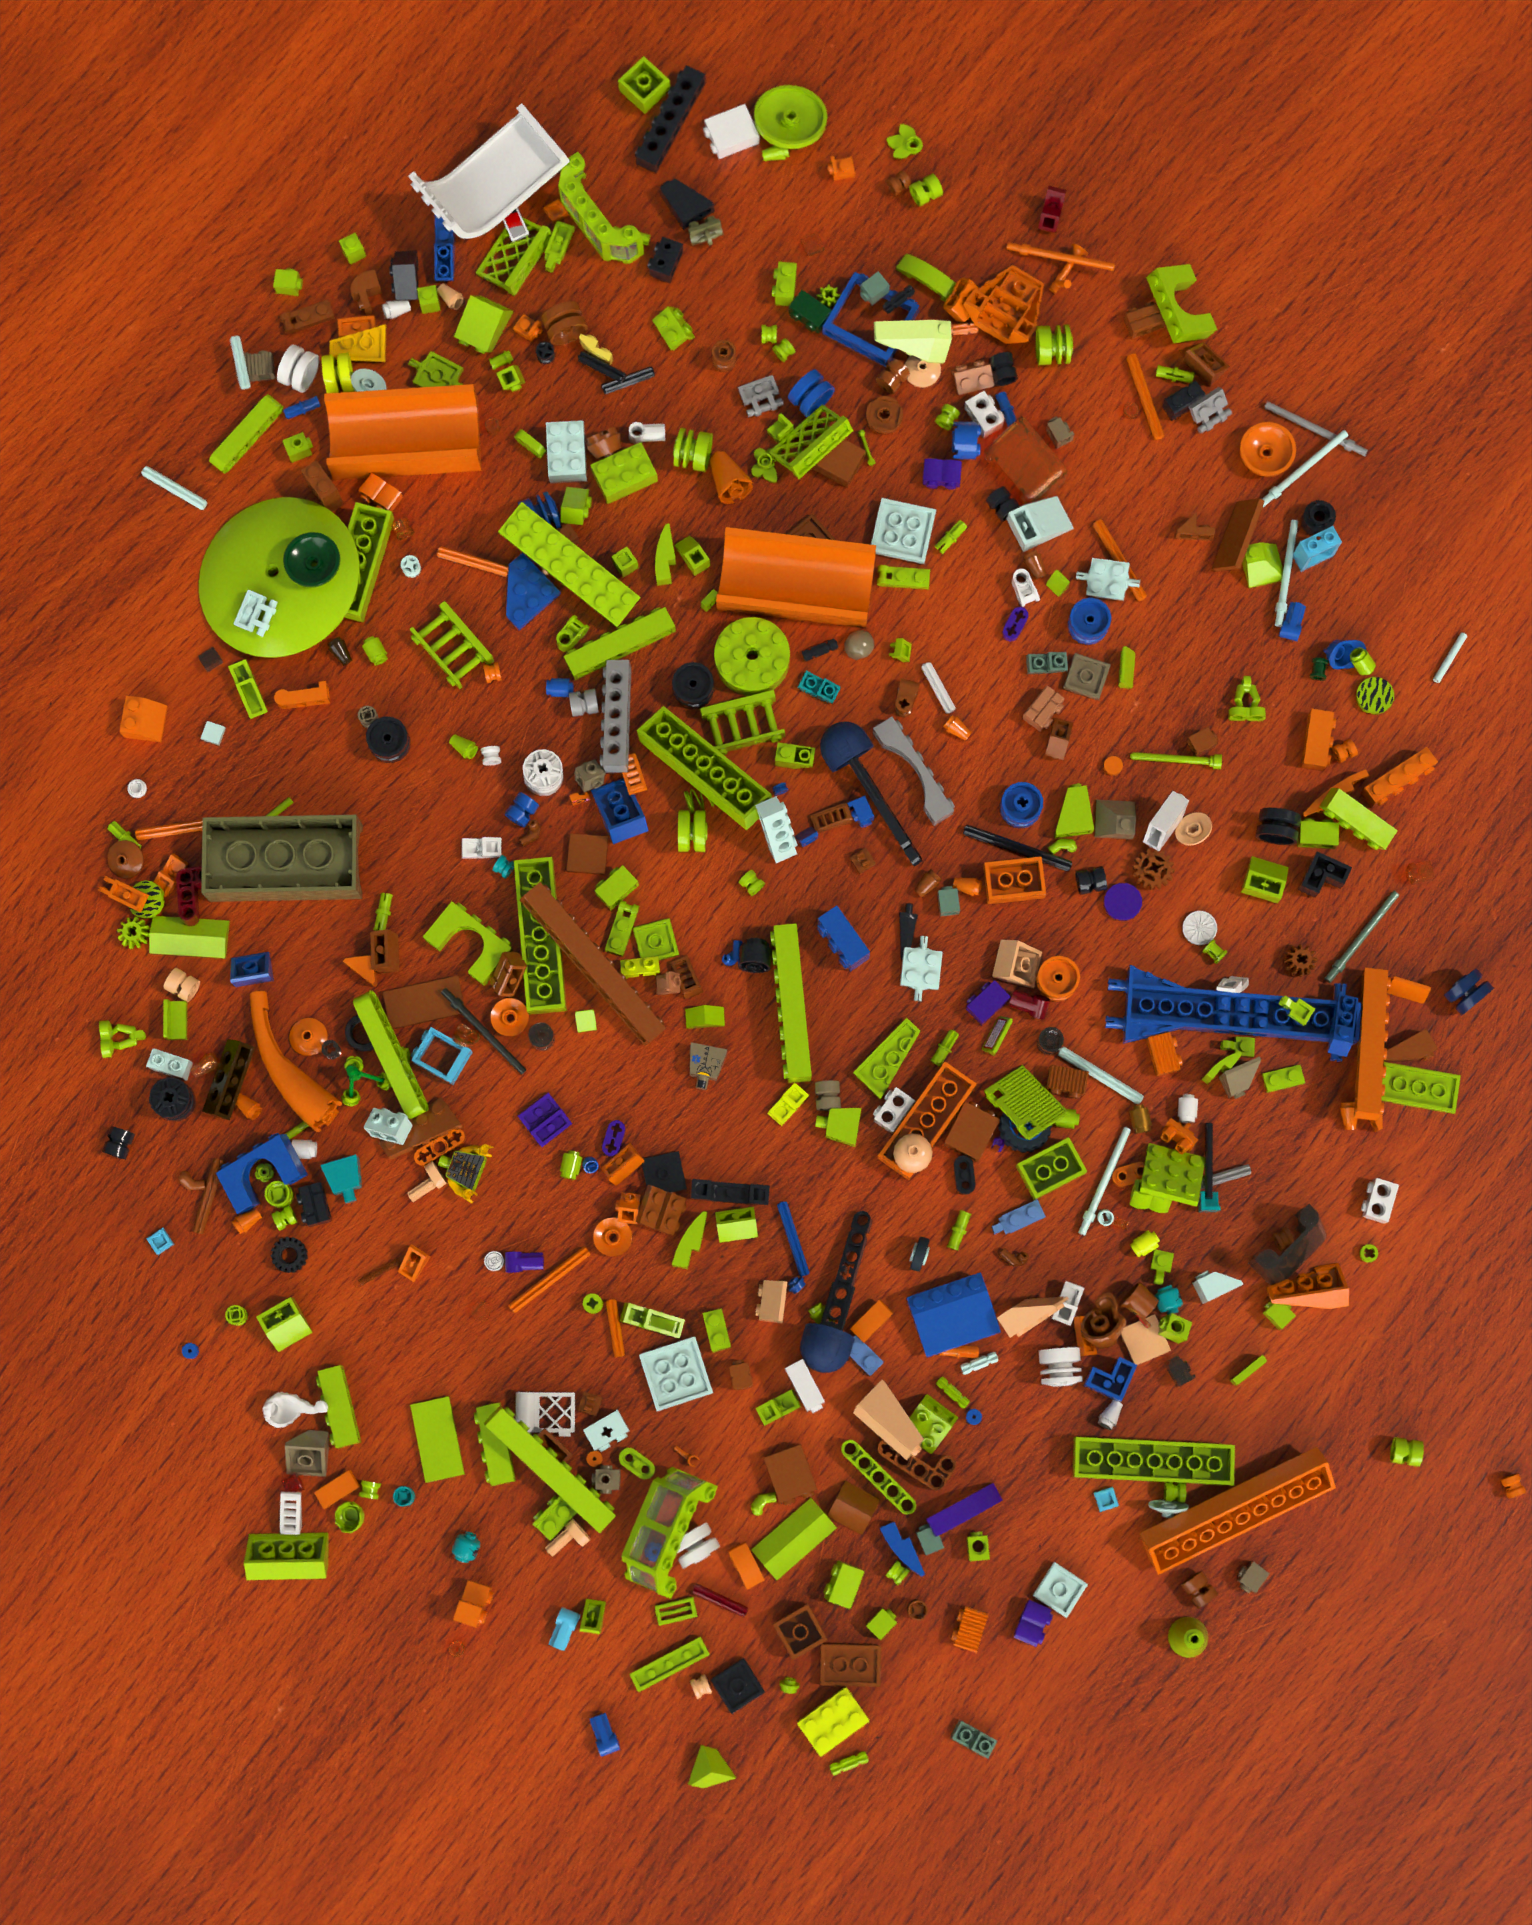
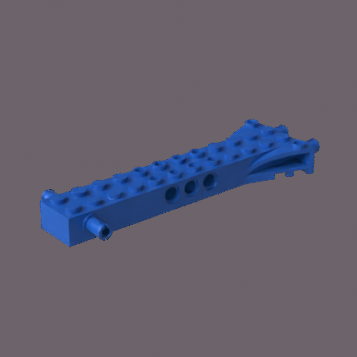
M1130 965L1126 980L1108 979V990L1125 991L1126 1002L1125 1016L1123 1018L1106 1016L1105 1028L1122 1029L1124 1031L1123 1044L1176 1030L1329 1042L1338 995H1346L1347 984H1334V1000L1300 998L1315 1008L1308 1022L1303 1026L1288 1016L1289 1009L1278 1004L1284 996L1185 988ZM1288 997L1294 1002L1299 999L1298 997ZM1359 1002L1357 1005L1353 1044L1359 1042L1361 1003ZM1331 1053V1061H1343L1342 1056Z

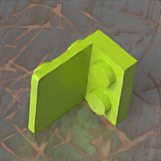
M926 1394L909 1418L924 1439L920 1446L932 1454L959 1417Z

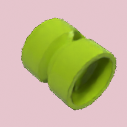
M933 173L924 177L923 182L917 181L909 185L910 193L919 207L928 203L930 198L934 200L943 195L941 184Z
M274 1181L266 1187L265 1198L274 1207L284 1208L293 1202L294 1192L289 1185H284L281 1181Z
M1394 1437L1390 1451L1391 1463L1403 1464L1407 1462L1410 1466L1420 1467L1424 1452L1423 1441L1411 1439L1407 1442L1406 1438Z

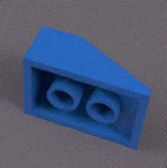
M624 778L591 790L613 844L649 831L642 809L635 795H629Z

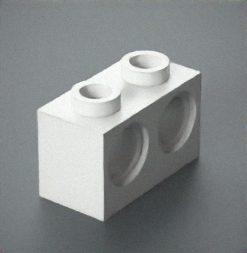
M985 391L965 401L964 407L972 421L977 422V425H981V435L983 438L1001 429L1005 419L1000 410L997 411L995 408V402L991 395H987ZM981 403L985 405V408L980 409L976 405ZM991 418L995 423L989 424L986 420Z
M897 1087L894 1091L889 1090L884 1097L886 1100L885 1104L882 1107L879 1105L873 1113L875 1116L874 1122L891 1134L894 1133L915 1103L914 1099ZM900 1097L903 1099L904 1104L899 1107L895 1106L893 1099ZM890 1113L893 1119L890 1122H884L882 1115Z
M1379 1178L1373 1179L1372 1182L1370 1181L1366 1190L1369 1193L1368 1198L1363 1201L1361 1211H1363L1362 1217L1384 1224L1388 1223L1399 1185ZM1378 1186L1385 1188L1386 1193L1384 1196L1378 1194ZM1373 1204L1380 1207L1379 1215L1372 1212Z

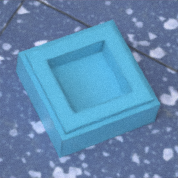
M161 1228L147 1238L157 1255L174 1245L164 1228Z
M1113 1487L1094 1492L1099 1512L1119 1506Z

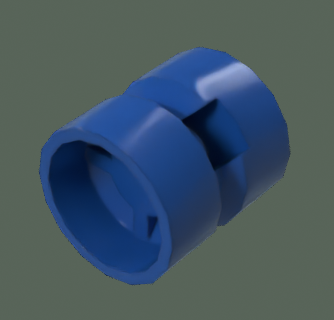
M519 792L513 800L514 805H510L504 815L517 825L525 828L530 821L529 816L534 815L539 808V804L529 796Z

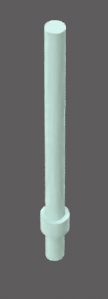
M1345 430L1340 432L1277 487H1272L1268 491L1269 493L1262 498L1265 501L1263 507L1273 499H1277L1283 490L1348 436V433Z
M1291 520L1279 601L1276 603L1275 612H1277L1275 626L1282 627L1284 613L1287 611L1286 599L1298 520Z
M1123 1128L1088 1211L1085 1210L1082 1217L1084 1220L1078 1233L1083 1236L1086 1235L1090 1223L1096 1217L1097 1207L1131 1132L1129 1128Z

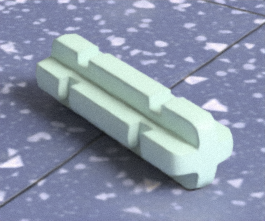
M996 1352L974 1359L970 1363L962 1364L960 1366L962 1373L966 1375L971 1373L972 1370L976 1371L988 1366L989 1363L998 1362Z

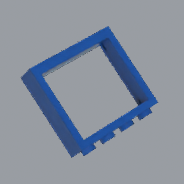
M854 272L824 323L822 334L886 367L895 355L897 348L889 347L885 352L833 324L855 284L861 286L863 282L869 279L863 273L858 274ZM889 290V293L882 298L891 301L890 299L899 292ZM909 298L899 306L909 311L904 321L915 320L919 313V305L915 300Z

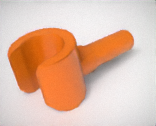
M676 1446L674 1450L682 1455L691 1467H695L690 1463V1459L695 1457L699 1460V1458L694 1454L686 1453Z

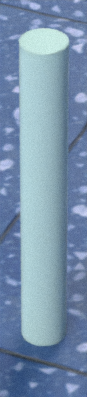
M1461 632L1434 676V682L1440 683L1467 638L1465 633Z

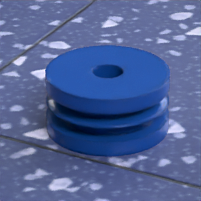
M785 782L772 788L775 796L784 794L789 790L786 788Z
M187 1343L182 1348V1354L185 1358L194 1359L199 1354V1348L196 1344Z
M971 1409L966 1414V1420L971 1425H977L982 1420V1414L977 1409Z

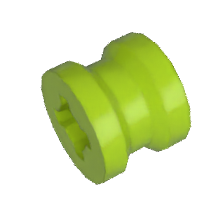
M762 325V343L767 341L777 343V325H772L771 327Z
M785 338L781 340L779 345H775L772 348L775 355L782 362H785L789 355L795 354L794 347Z
M588 1294L583 1300V1307L588 1313L596 1314L602 1310L603 1301L597 1294Z
M362 1480V1491L359 1492V1496L378 1500L379 1495L377 1492L381 1484Z
M897 1560L885 1576L892 1578L898 1586L910 1570L903 1568L901 1562Z

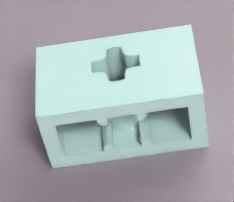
M152 1048L146 1067L187 1081L193 1062Z
M616 1410L583 1431L594 1451L599 1449L602 1452L611 1447L609 1443L617 1440V1442H620L627 1438L628 1435L626 1433L630 1430L619 1410ZM605 1427L608 1429L612 1428L611 1437L603 1436L602 1433L605 1432Z

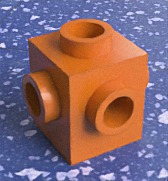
M621 1193V1198L616 1200L615 1211L618 1212V1222L637 1224L635 1221L642 1204L640 1202L641 1194Z

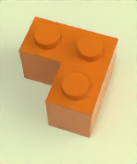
M468 1580L453 1620L473 1627H478L480 1624L485 1623L488 1614L485 1611L487 1603L491 1604L494 1592H491L492 1587Z

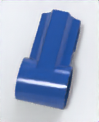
M1290 602L1279 637L1298 641L1306 606L1299 602Z
M606 1712L590 1718V1723L596 1736V1745L601 1757L619 1751L620 1745L616 1734L612 1731Z

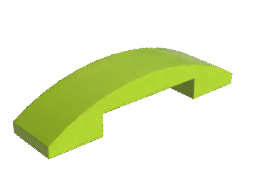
M906 254L896 267V270L908 278H915L939 294L943 301H946L956 284L935 267L909 254Z

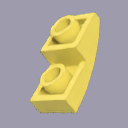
M580 334V344L590 355L609 365L612 364L613 356L608 349H599L598 340L595 337Z

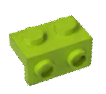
M668 306L652 319L671 350L678 348L687 339L692 340L695 338L692 333V327L685 322L683 313L678 308Z

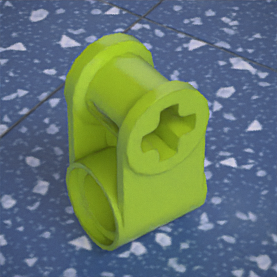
M573 615L557 634L556 640L559 650L562 652L571 650L586 635L590 626L584 625L577 619L576 615ZM564 638L570 640L567 644H562L560 641Z

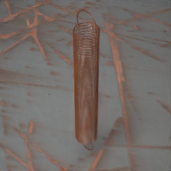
M397 1259L390 1261L392 1264L387 1263L383 1265L384 1268L380 1267L375 1270L380 1273L363 1276V1278L369 1280L359 1282L361 1283L360 1285L368 1283L366 1281L370 1282V1280L376 1279L374 1277L383 1275L382 1273L388 1272L385 1270L395 1268L393 1266L400 1265L402 1262Z

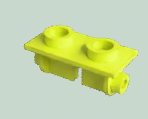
M658 956L620 960L621 973L626 979L639 977V974H643V976H656V974H660Z

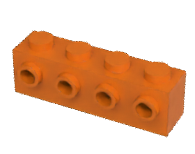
M1425 747L1366 786L1361 791V794L1371 808L1377 804L1381 806L1388 801V797L1392 794L1396 796L1404 790L1403 787L1407 784L1411 786L1420 780L1418 777L1425 774L1427 776L1435 770L1434 766L1438 761L1428 747Z

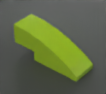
M665 524L657 545L655 557L657 586L672 584L669 566L676 565L669 524Z
M247 659L228 666L250 719L267 713L266 705Z
M703 1211L686 1230L675 1252L672 1263L673 1267L688 1269L691 1252H700L707 1212Z
M626 1302L624 1303L619 1320L623 1323L680 1339L685 1322L684 1319Z

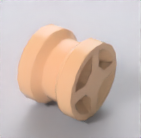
M705 1674L701 1675L697 1680H690L697 1699L701 1698L705 1693H712Z

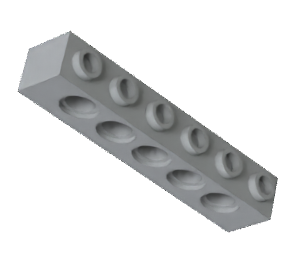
M607 660L606 667H603V678H606V684L602 686L603 696H605V702H602V713H605V719L601 720V729L604 731V737H601V748L604 749L603 755H600V766L604 767L605 773L628 772L631 664L629 660ZM615 679H620V682L612 683ZM616 696L620 697L617 701L612 700ZM614 714H620L617 718H611ZM615 731H618V732H619L618 735H616V736H611V733H612V732H615ZM613 749H618V752H617V753H615V754H611V753H610L611 750H613Z

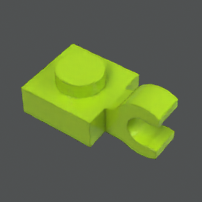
M1284 996L1278 1003L1282 1007L1289 1009L1288 1016L1303 1026L1306 1025L1315 1010L1314 1007L1300 998L1294 1002L1287 996Z
M1236 1036L1234 1037V1042L1223 1040L1220 1050H1231L1234 1053L1241 1052V1057L1253 1058L1255 1038Z
M1154 1250L1150 1269L1156 1270L1153 1284H1163L1164 1272H1171L1174 1253Z

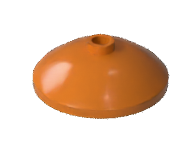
M1273 422L1258 423L1249 428L1241 440V459L1245 466L1255 474L1266 477L1276 476L1285 472L1292 465L1296 456V443L1292 434L1282 425ZM1263 452H1268L1269 456H1265Z

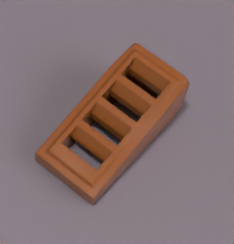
M847 802L810 815L814 829L818 833L852 823V816ZM840 811L844 812V819H842ZM833 813H836L838 819L836 822L834 821ZM826 815L829 816L831 824L827 825ZM820 817H821L822 822H823V827H820L817 818H820Z
M688 955L670 962L675 973H680L681 975L690 971V973L680 977V988L685 999L703 992ZM687 963L688 966L677 970V967ZM691 978L694 979V980H692V981H689V982L683 984L684 981H687V980H689V979H691Z

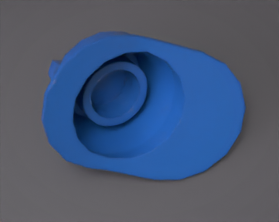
M1337 639L1332 641L1328 648H1324L1323 651L1333 669H1348L1354 667L1350 661V653L1358 647L1366 649V647L1360 640Z

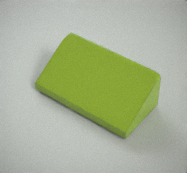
M1124 646L1121 650L1118 686L1119 688L1131 689L1133 688L1135 652L1127 646Z

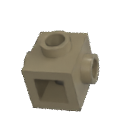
M595 759L590 762H584L581 766L575 768V780L583 792L599 788L604 784L605 770Z
M601 1465V1469H596V1473H592V1485H595V1489H600L601 1494H612V1490H620L621 1470H612L610 1465ZM605 1476L609 1477L608 1483L603 1482Z

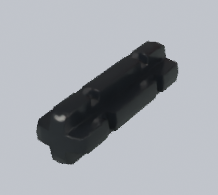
M911 285L905 287L904 291L901 290L890 299V302L887 301L883 304V310L890 314L894 308L899 307L908 297L910 298L915 294L914 288Z
M831 639L827 641L828 643L823 642L811 647V650L806 649L802 651L803 659L809 661L813 659L812 657L817 658L829 653V650L834 651L838 649L837 641Z

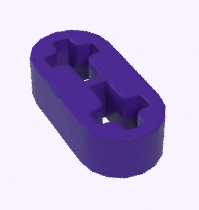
M1017 607L1012 611L1002 632L1005 640L1012 642L1019 637L1029 616L1025 608ZM1021 612L1023 613V618H1020L1019 622L1017 623L1015 622L1017 618V615L1015 614H1019ZM1012 626H1015V634L1009 636L1007 630H1011Z
M614 1120L609 1124L603 1141L602 1149L608 1157H614L618 1154L623 1142L626 1129L619 1120ZM619 1124L620 1129H622V1131L617 1132L615 1138L613 1137L614 1131L611 1128L616 1127V1125ZM615 1140L614 1147L616 1150H612L609 1153L606 1145H610L611 1141Z

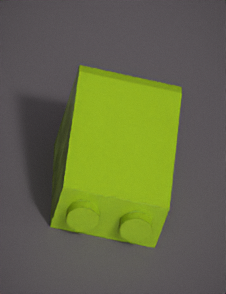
M470 295L454 337L458 338V342L465 346H469V344L474 346L475 350L482 354L492 352L511 318L513 310L483 296Z

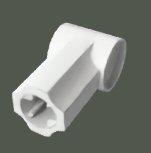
M632 423L629 427V440L633 444L665 441V425ZM640 431L642 434L635 436L633 432Z

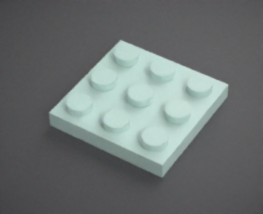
M881 498L871 545H876V554L924 564L936 509Z
M695 1337L639 1355L657 1412L713 1393Z

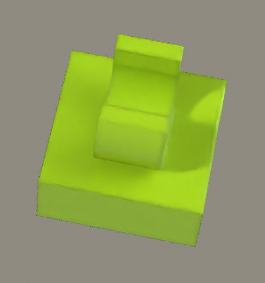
M897 638L896 643L890 644L892 648H895L894 653H889V656L902 662H909L912 644L903 638Z

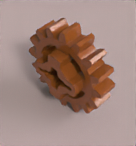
M1147 849L1146 855L1141 852L1140 858L1135 859L1138 865L1133 866V869L1137 870L1133 876L1139 877L1137 883L1143 882V888L1149 885L1150 890H1153L1154 886H1157L1158 890H1160L1161 884L1167 886V880H1172L1173 877L1170 874L1175 872V869L1171 868L1174 862L1168 861L1171 856L1165 857L1164 850L1158 853L1154 849L1151 853L1150 849ZM1147 860V866L1141 868L1142 863ZM1151 866L1158 869L1156 873L1154 870H1150ZM1166 870V875L1161 879L1160 873Z

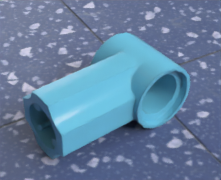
M562 1607L548 1645L565 1651L572 1631L575 1630L581 1614Z

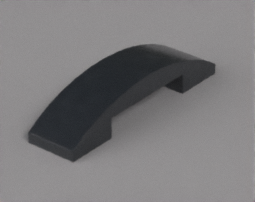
M692 1179L691 1199L768 1205L770 1185H749Z

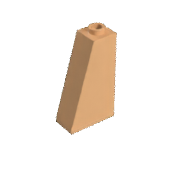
M881 1380L857 1405L853 1413L906 1460L911 1455L915 1457L922 1449L920 1445L924 1439L887 1384Z

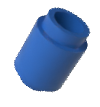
M551 678V680L546 681V695H551V697H569V693L574 691V683L570 682V678Z

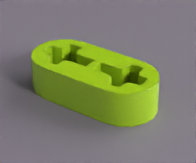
M520 429L515 434L514 438L536 457L541 459L547 452L543 445L524 430Z

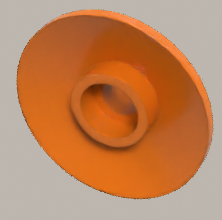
M506 998L496 1003L490 1016L491 1024L499 1034L515 1036L526 1028L529 1021V1013H527L526 1006L521 1001L514 998ZM509 1015L514 1016V1020L511 1022L507 1019Z
M314 1018L299 1020L293 1025L289 1034L292 1048L303 1056L318 1054L324 1049L328 1040L325 1026ZM305 1033L311 1034L309 1039L304 1038Z
M607 1218L596 1226L593 1241L599 1252L606 1256L615 1257L629 1249L632 1242V1232L627 1223L618 1222V1218ZM615 1234L617 1239L611 1241L609 1239L610 1235Z

